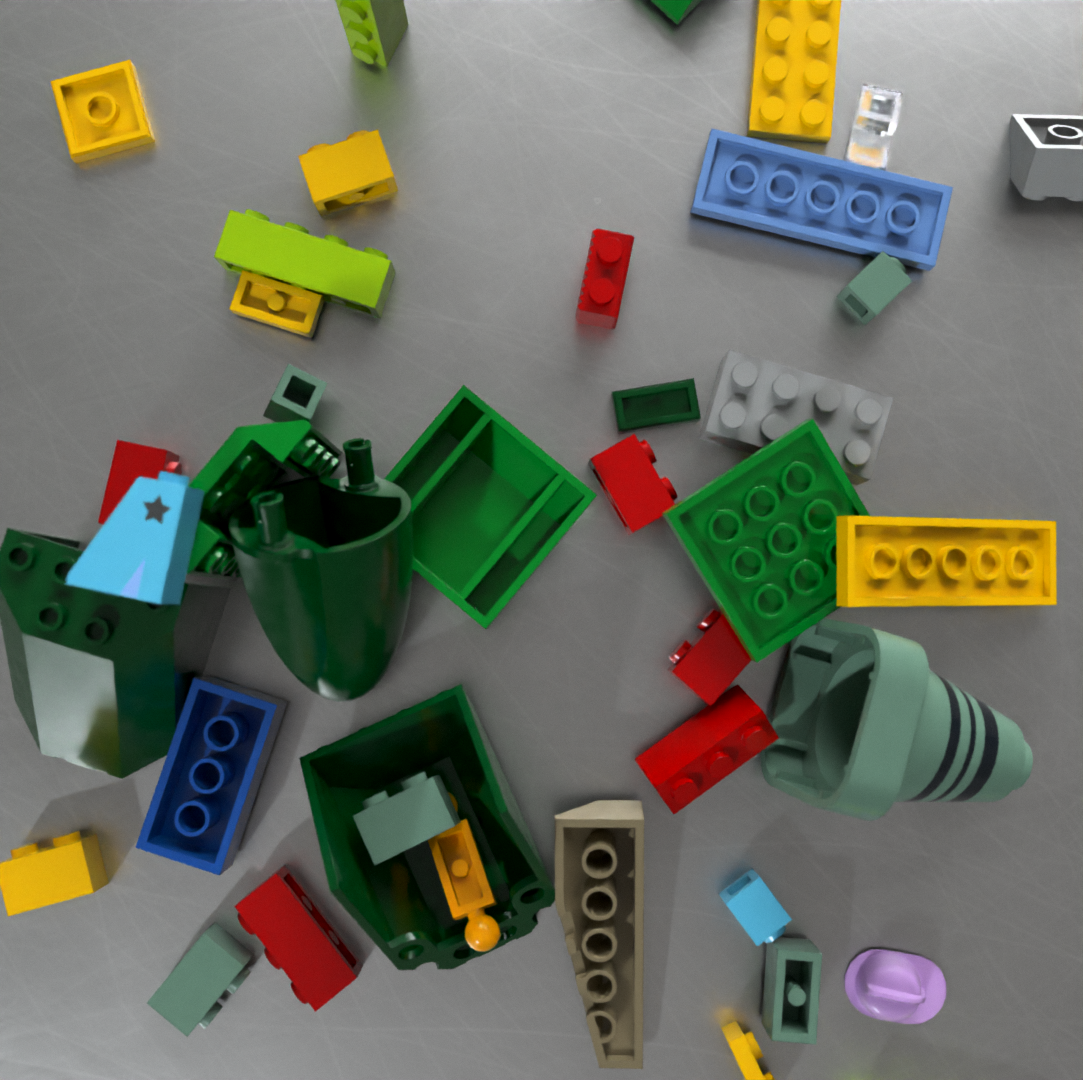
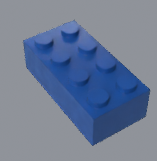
M209 675L194 677L135 848L219 876L231 867L235 860L288 701Z

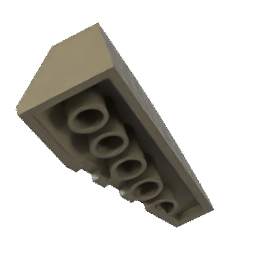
M598 800L555 815V905L562 922L567 950L573 963L575 979L584 1004L586 1020L599 1068L643 1069L642 800Z

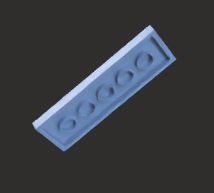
M711 129L690 213L874 258L884 251L889 257L898 259L903 265L930 271L936 265L953 187Z

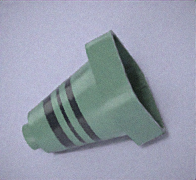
M823 618L793 638L789 645L768 719L779 739L761 751V768L763 776L769 785L813 807L865 821H874L881 818L894 802H996L1006 797L1012 790L1023 786L1030 776L1033 765L1032 751L1025 742L1019 726L1010 718L929 670L926 652L918 642L865 625Z

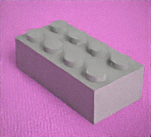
M729 349L720 362L699 439L754 454L806 419H814L851 484L859 485L871 480L894 398Z

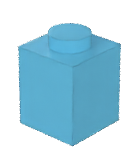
M753 868L719 893L756 946H759L762 942L771 943L778 939L785 932V925L792 920Z

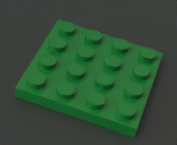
M806 419L662 513L749 657L757 663L840 608V606H837V516H870L814 419Z

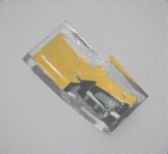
M866 83L862 84L846 144L844 161L881 170L887 169L892 135L898 125L903 92Z

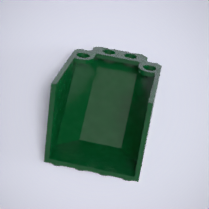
M7 528L0 548V621L14 699L41 754L54 758H63L67 762L92 770H101L107 772L108 775L121 779L167 756L193 678L203 676L231 588L185 582L180 605H168L66 584L68 573L84 553L83 550L78 549L80 541Z
M462 684L442 691L434 697L410 708L403 709L368 727H363L353 734L331 744L321 746L317 750L299 758L330 893L398 970H415L418 966L429 962L436 963L437 970L454 969L475 957H480L504 946L514 939H519L531 933L538 924L536 914L539 910L551 907L554 903L555 886L478 714ZM424 771L428 779L440 775L447 792L451 793L457 800V814L460 820L467 818L470 823L497 902L496 905L484 909L485 914L493 917L500 927V938L495 947L489 951L480 952L472 949L466 942L465 928L469 922L468 916L458 920L453 919L428 840L374 866L353 818V815L365 810L361 803L362 801L383 791H386L390 798L404 791L401 782Z

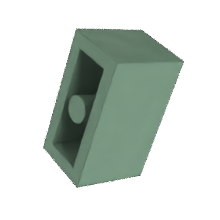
M424 771L401 782L404 791L390 798L386 791H383L361 802L365 810L353 815V818L374 866L461 823L440 775L428 779Z
M214 922L192 946L147 1004L187 1037L198 1024L206 1029L223 1008L217 1000L227 989L234 994L251 973L245 968V965L254 954Z
M779 937L775 941L767 943L761 1023L771 1041L816 1044L822 953L810 939Z

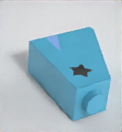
M159 471L158 480L138 477L68 573L66 584L156 604L180 605L205 491L188 487L190 477Z

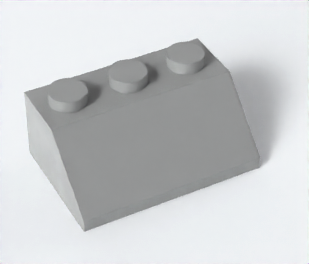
M1012 114L1010 120V179L1022 196L1036 201L1045 200L1047 197H1065L1072 201H1083V116Z

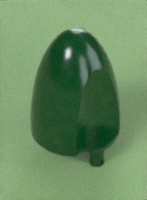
M364 438L351 439L342 445L348 476L341 479H330L324 475L313 476L273 486L244 501L233 512L229 520V531L245 589L254 612L273 649L287 669L303 685L314 693L337 702L352 701L363 697L373 690L385 676L402 639L412 587L413 525L410 498L401 487L390 481L380 479L374 474L372 442L369 439L364 441Z

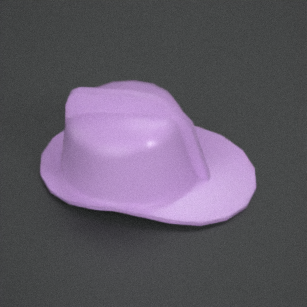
M870 949L858 954L849 963L845 973V991L850 1002L865 1015L875 1019L903 1024H921L932 1019L942 1008L946 998V981L941 970L929 959L919 955L886 949Z

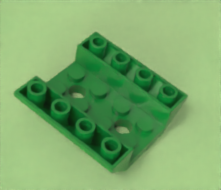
M306 420L237 427L188 485V487L205 492L187 574L237 581L241 577L229 531V520L233 512L250 497L268 488L282 484L288 476V473L285 471L288 467L305 478L321 475L330 478L338 469L341 463L338 458L343 452Z

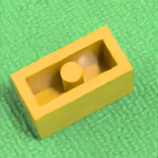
M378 129L371 132L367 130L354 132L346 140L332 145L327 143L317 144L309 148L307 153L298 156L313 202L321 217L398 191Z
M78 830L52 838L53 846L39 849L38 842H34L10 850L12 857L0 862V886L7 915L11 916L91 894L109 884L97 833L81 838L80 831Z

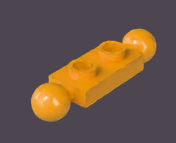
M448 792L456 812H458L457 800ZM466 818L461 820V823L428 839L453 919L458 920L468 916L469 922L465 928L466 942L472 949L485 952L495 947L500 938V927L493 917L486 915L484 909L496 905L497 902L470 823Z

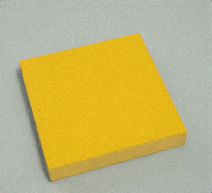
M131 60L50 81L70 157L76 164L155 142L136 69Z

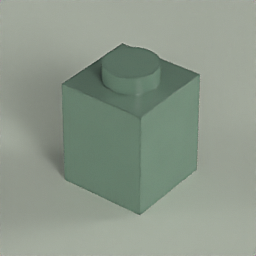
M882 251L836 297L866 325L905 289L912 280L906 275V268L898 259L889 257Z
M288 364L263 416L277 423L297 420L309 422L328 383Z

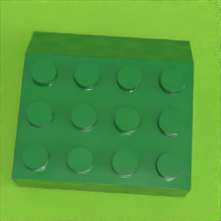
M465 385L460 388L384 478V480L401 487L410 498L413 525V569L485 629L490 627L597 496V494Z

